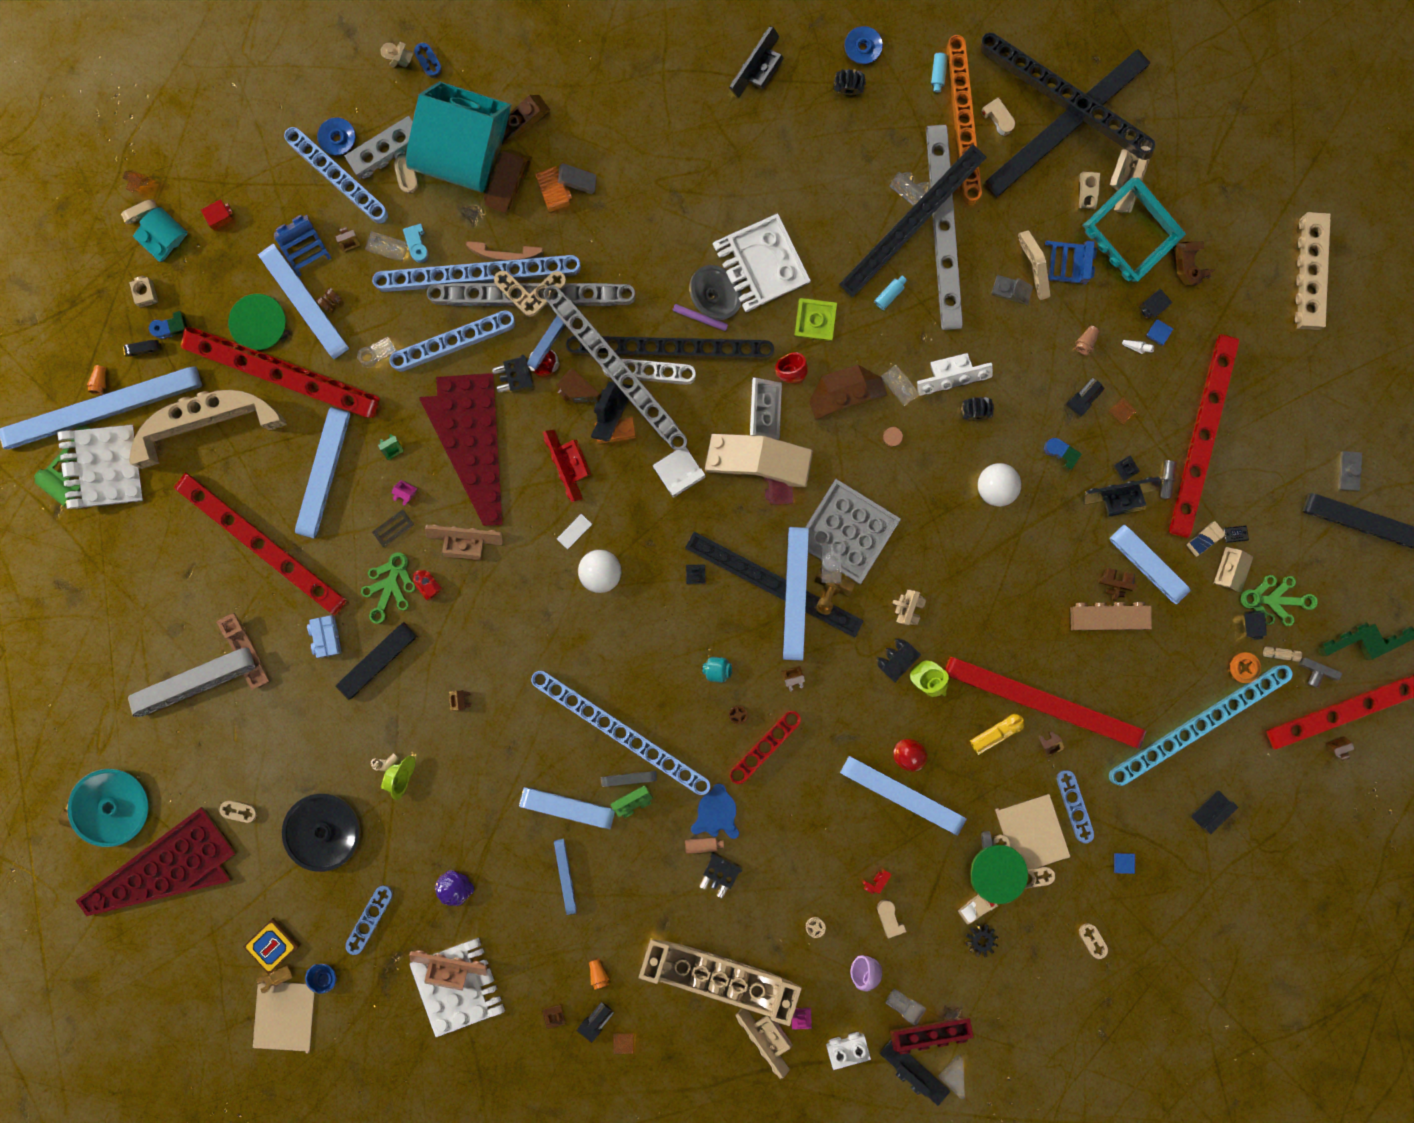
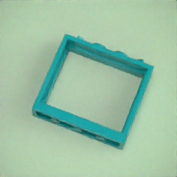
M1139 177L1131 178L1082 225L1086 229L1085 233L1087 236L1098 243L1097 247L1099 250L1110 257L1109 261L1112 265L1118 267L1122 271V276L1130 282H1138L1186 235ZM1130 190L1170 235L1134 271L1095 226Z

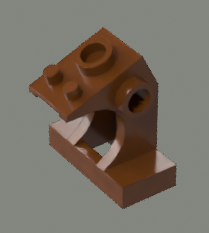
M1204 241L1180 242L1171 249V251H1175L1177 274L1184 285L1196 286L1203 281L1202 278H1210V273L1215 271V269L1200 270L1195 265V255L1200 249H1204Z

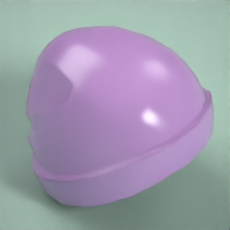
M858 956L853 961L851 978L855 986L862 991H870L878 986L882 979V968L877 960L868 956Z

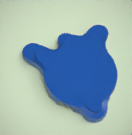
M714 785L713 789L700 800L698 818L691 826L693 834H700L706 831L712 837H716L719 830L722 829L732 839L739 836V831L734 823L736 805L732 797L726 792L724 785Z

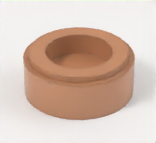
M896 427L888 428L883 434L885 444L890 447L899 445L903 438L902 432Z

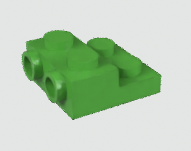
M645 784L612 802L610 805L618 817L623 815L626 818L634 813L633 809L638 806L643 809L652 804L650 800L653 799V796Z

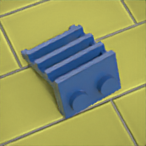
M302 215L297 216L292 220L293 223L288 226L285 224L281 225L274 233L275 240L298 277L302 275L299 268L325 254L328 260L331 259L330 254L307 215L304 217ZM311 235L315 237L316 240L292 254L288 253L287 249ZM317 245L321 247V251L297 264L294 263L293 259Z
M1045 241V245L1052 246L1048 280L1087 284L1094 277L1095 266H1092V262L1097 254L1094 241H1086L1084 245ZM1057 247H1063L1060 276H1054ZM1068 248H1074L1071 277H1065Z

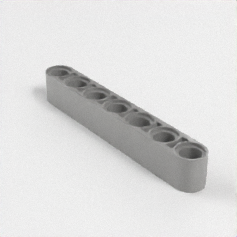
M242 648L130 695L128 701L132 716H145L255 669V664L250 649Z

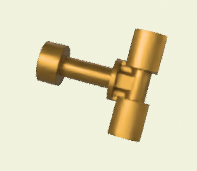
M820 568L814 582L825 586L827 592L825 597L818 601L816 609L822 614H830L833 608V603L831 602L833 595L841 593L850 597L855 583L844 578L842 581L831 577L833 573Z

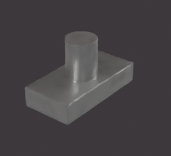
M1341 452L1338 490L1360 491L1362 453Z
M1302 658L1298 664L1303 668L1313 671L1308 685L1316 688L1320 687L1324 676L1332 680H1340L1342 675L1341 672L1308 658Z

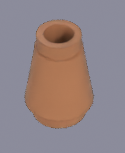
M1089 326L1076 341L1075 349L1083 355H1089L1090 352H1093L1100 332L1099 329Z

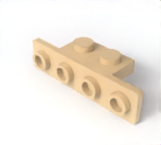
M1147 146L1141 147L1144 151L1150 150ZM1122 150L1110 185L1118 191L1131 178L1139 177L1142 181L1150 159L1142 160L1129 151ZM1130 190L1115 205L1114 210L1116 212L1130 213L1137 196Z
M741 1008L736 1014L739 1024L744 1027L749 1034L750 1040L756 1044L761 1055L771 1065L773 1072L780 1079L784 1078L790 1069L780 1054L789 1050L793 1044L779 1024L771 1021L770 1016L766 1015L756 1022L747 1009Z

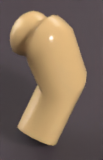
M395 753L387 760L374 758L371 760V767L376 771L386 772L389 767L396 765L401 759Z

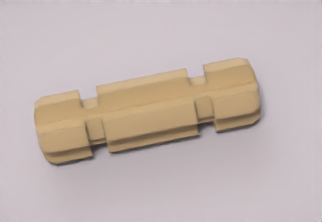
M1264 647L1263 656L1300 662L1302 652Z

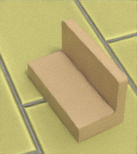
M1226 547L1214 583L1241 593L1253 556L1242 550Z

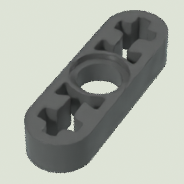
M656 771L604 776L601 777V786L607 787L657 781Z

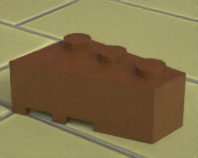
M512 149L503 150L502 153H499L496 159L497 169L492 172L490 182H492L490 189H487L484 194V200H486L484 205L503 213L510 212L518 192L517 188L520 179H523L525 175L523 170L526 162L530 163L532 157Z

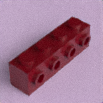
M968 1017L890 1030L893 1050L899 1052V1054L911 1053V1049L918 1048V1051L928 1050L933 1045L945 1047L949 1046V1042L955 1041L956 1044L966 1043L968 1039L974 1038L971 1020Z

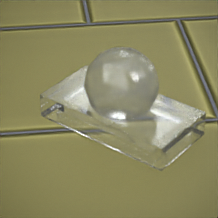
M822 544V583H841V544Z

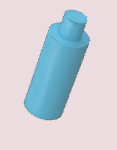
M936 53L934 55L931 85L934 86L933 92L940 93L941 87L945 86L948 55L944 53Z
M901 276L898 280L894 279L874 300L875 304L882 310H885L905 288L903 285L907 279L904 276Z

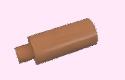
M716 838L685 840L686 854L717 852V849L724 848V841H716Z

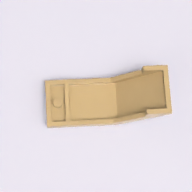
M712 434L705 471L709 473L759 475L784 482L788 486L806 487L813 451L766 436Z

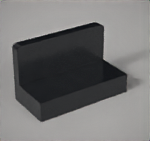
M1217 790L1191 815V818L1206 833L1212 834L1239 807Z

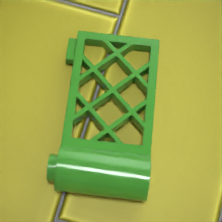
M79 425V427L76 430H86L90 428L86 425H84L83 427ZM71 448L63 449L46 469H40L34 476V483L64 507H67V500L76 498H66L65 493L81 490L80 485L64 486V481L71 480V477L66 479L62 476L63 472L58 473L54 469L59 462L77 461V459L61 460L60 455L69 453Z

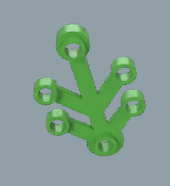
M402 553L392 554L388 563L377 568H371L368 571L369 578L375 580L380 577V574L391 570L388 578L373 585L364 586L361 589V594L364 597H371L374 592L384 588L377 608L371 610L369 618L373 623L380 624L384 622L386 618L384 610L391 592H393L399 610L404 611L409 608V602L404 599L396 581L398 573L404 582L403 587L406 592H414L416 586L406 571L408 559ZM397 559L402 560V564L400 566H397L395 564V561ZM376 570L377 576L372 577L371 571ZM411 583L413 585L412 590H407V584ZM366 588L370 589L369 595L364 594ZM405 601L406 607L401 608L400 602ZM378 612L382 615L379 620L375 618V614Z
M1273 575L1266 576L1263 583L1255 590H1246L1241 595V603L1246 608H1254L1256 611L1265 610L1260 603L1268 604L1281 618V623L1284 626L1293 625L1294 617L1289 615L1280 605L1302 606L1305 610H1311L1318 603L1317 598L1312 594L1304 595L1302 598L1280 597L1287 589L1295 586L1296 580L1292 576L1285 577L1283 583L1269 596L1260 595L1268 587L1276 584L1277 580ZM1269 577L1273 579L1271 585L1267 583ZM1288 578L1292 580L1290 586L1286 583ZM1249 595L1253 597V601L1251 603L1247 600V597ZM1306 599L1310 600L1309 606L1305 604ZM1265 610V619L1267 616L1271 617V622L1268 623L1266 621V625H1272L1275 622V616ZM1286 617H1289L1291 620L1289 624L1285 622Z

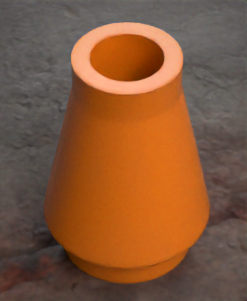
M94 366L87 384L89 393L103 395V392L106 391L105 367Z
M600 959L589 962L591 986L593 985L594 990L609 986L608 981L610 979Z

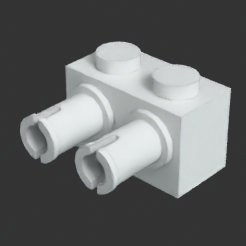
M855 1032L849 1034V1038L841 1040L840 1037L829 1040L830 1043H827L826 1046L833 1070L871 1060L864 1034Z

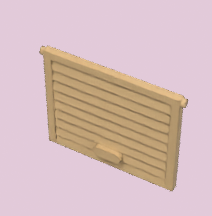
M1049 794L1001 810L999 808L995 809L1003 835L1009 839L1011 848L1015 849L1023 857L1027 869L1038 868L1070 857Z
M283 982L275 987L274 985L271 986L268 992L262 993L260 989L265 987L266 983L259 984L257 989L253 1048L295 1050L310 1053L314 992L303 983Z

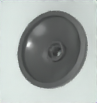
M707 265L698 269L690 280L689 291L691 299L697 309L707 317L716 320L728 319L741 306L739 298L742 296L741 291L736 292L734 289L738 282L731 283L726 269L715 265Z

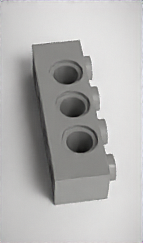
M409 116L345 155V158L359 179L369 177L375 169H381L388 165V161L405 154L404 151L407 150L413 123ZM399 136L406 137L402 143H398L397 138ZM383 146H389V150L386 153L381 152ZM367 156H373V160L370 163L365 162Z

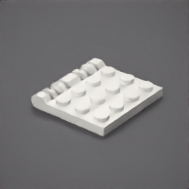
M778 213L713 243L716 251L728 245L730 246L717 253L720 258L725 257L731 252L735 256L722 264L724 268L730 267L737 262L739 264L726 271L731 283L734 284L744 278L746 279V281L734 287L735 291H741L748 286L751 289V292L743 294L739 298L740 302L755 297L742 304L745 312L810 283L806 270Z
M133 425L58 432L59 441L75 440V442L59 443V448H76V453L60 455L61 460L77 459V462L61 464L64 478L79 476V479L64 481V486L80 485L81 491L65 493L66 498L82 497V499L67 500V509L142 501L139 470L137 467L130 465L129 462L134 440Z
M476 938L435 954L444 955L448 959L461 958L465 962L472 963L471 958L482 955L484 951L481 948L470 953L468 952V950L481 946L480 939ZM487 960L479 961L483 963L484 966L488 964ZM416 962L410 963L435 1037L505 1012L503 1004L488 1008V1006L500 1002V997H494L488 1001L485 1000L484 994L497 990L496 985L481 989V986L494 981L490 968H487V976L467 972L464 988L461 991L425 984L424 980L428 965Z

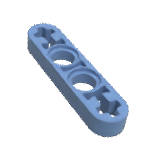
M558 315L528 360L527 365L534 369L539 367L565 327V323Z
M1062 770L1057 775V783L1075 836L1080 842L1089 843L1094 838V831L1075 775L1071 771ZM1063 774H1066L1067 776L1071 777V779L1068 780L1069 785H1074L1075 788L1067 789L1066 791H1064V788L1068 787L1066 782L1061 781V779L1064 778ZM1070 792L1077 794V800L1074 803H1070L1067 800V795ZM1077 810H1081L1084 814L1081 821H1076L1073 818V814ZM1087 823V825H1083L1084 830L1090 833L1087 835V839L1080 837V834L1083 833L1082 828H1077L1076 825Z
M554 840L566 914H577L565 840Z
M382 885L375 890L346 942V950L349 954H359L367 944L393 897V891L389 886ZM387 890L386 894L388 895V898L385 897L381 901V903L384 904V906H382L380 903L374 902V899L378 901L381 897L379 891ZM371 906L378 907L379 915L377 917L369 914ZM362 923H366L370 927V931L367 934H363L359 930ZM358 936L365 938L364 941L360 939L358 942L359 949L352 950L351 942L354 943Z

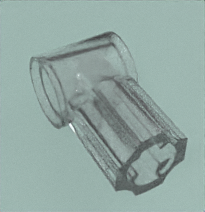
M386 337L369 347L360 349L357 357L362 366L370 368L376 362L397 351L389 337ZM371 354L372 358L370 361L365 362L362 360L363 356Z
M896 989L889 994L885 1002L915 1026L927 1010L913 999L910 1000Z

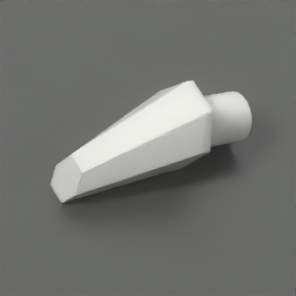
M1123 340L1122 343L1124 346L1141 354L1154 351V345L1146 344V342Z

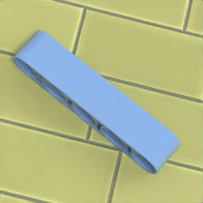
M1122 525L1110 537V541L1173 603L1178 604L1191 591L1127 526Z
M527 787L523 788L519 804L520 807L606 829H611L615 811L611 808Z

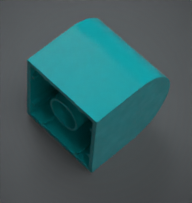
M440 81L418 96L406 152L407 169L483 192L488 186L491 174L497 164L496 159L501 150L512 104Z

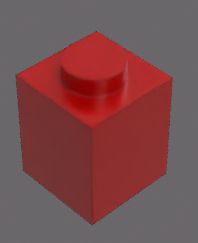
M221 199L201 209L209 227L213 230L234 220L231 216L234 212L229 203L225 204Z

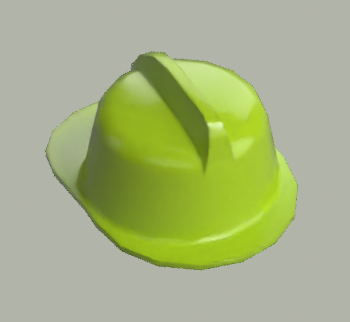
M922 661L912 668L910 679L920 690L931 697L946 696L949 675L939 665L932 661Z
M413 756L406 757L400 765L389 767L384 774L381 788L390 792L394 800H399L405 793L407 784L415 769L416 761Z

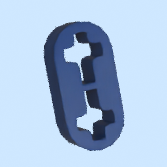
M426 43L417 44L414 53L423 70L431 78L438 77L442 72V68L432 49ZM421 49L426 51L428 58L425 59L424 56L420 54ZM429 62H431L433 66H436L435 72L430 70L428 64Z

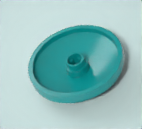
M101 769L91 772L75 785L70 794L67 807L69 822L75 833L92 845L100 847L121 845L132 839L141 830L148 814L146 793L139 781L124 771Z

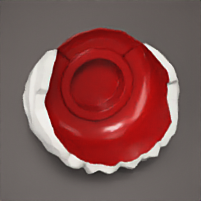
M549 350L537 369L530 366L529 368L539 376H549L559 367L558 356L553 350Z

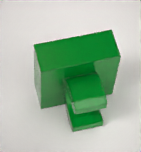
M392 434L389 435L390 439L386 441L381 439L378 445L387 460L404 452L403 447Z

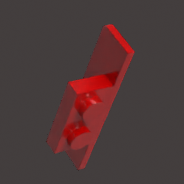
M555 429L544 431L545 444L550 449L552 461L557 466L559 478L566 488L567 497L571 502L583 500L577 481L591 475V472L577 439L561 446Z

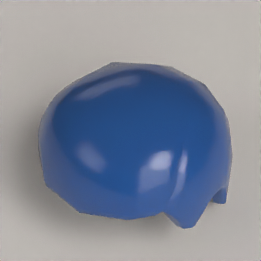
M326 964L313 965L305 976L307 987L318 994L328 993L334 988L337 980L335 971Z

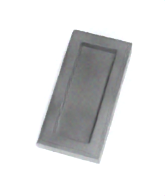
M563 163L559 166L558 183L590 194L595 192L596 174Z

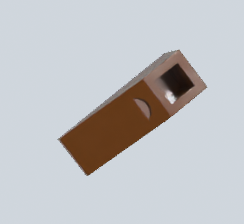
M529 95L509 113L502 146L537 123L550 111L540 95Z

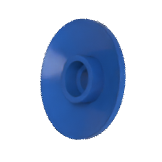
M861 26L853 29L847 35L845 51L852 61L859 64H868L875 61L881 54L882 39L876 30ZM860 45H865L866 49L861 50Z
M330 118L319 127L317 140L320 147L326 153L342 155L348 152L354 145L355 131L347 120ZM336 136H341L339 141L334 140Z

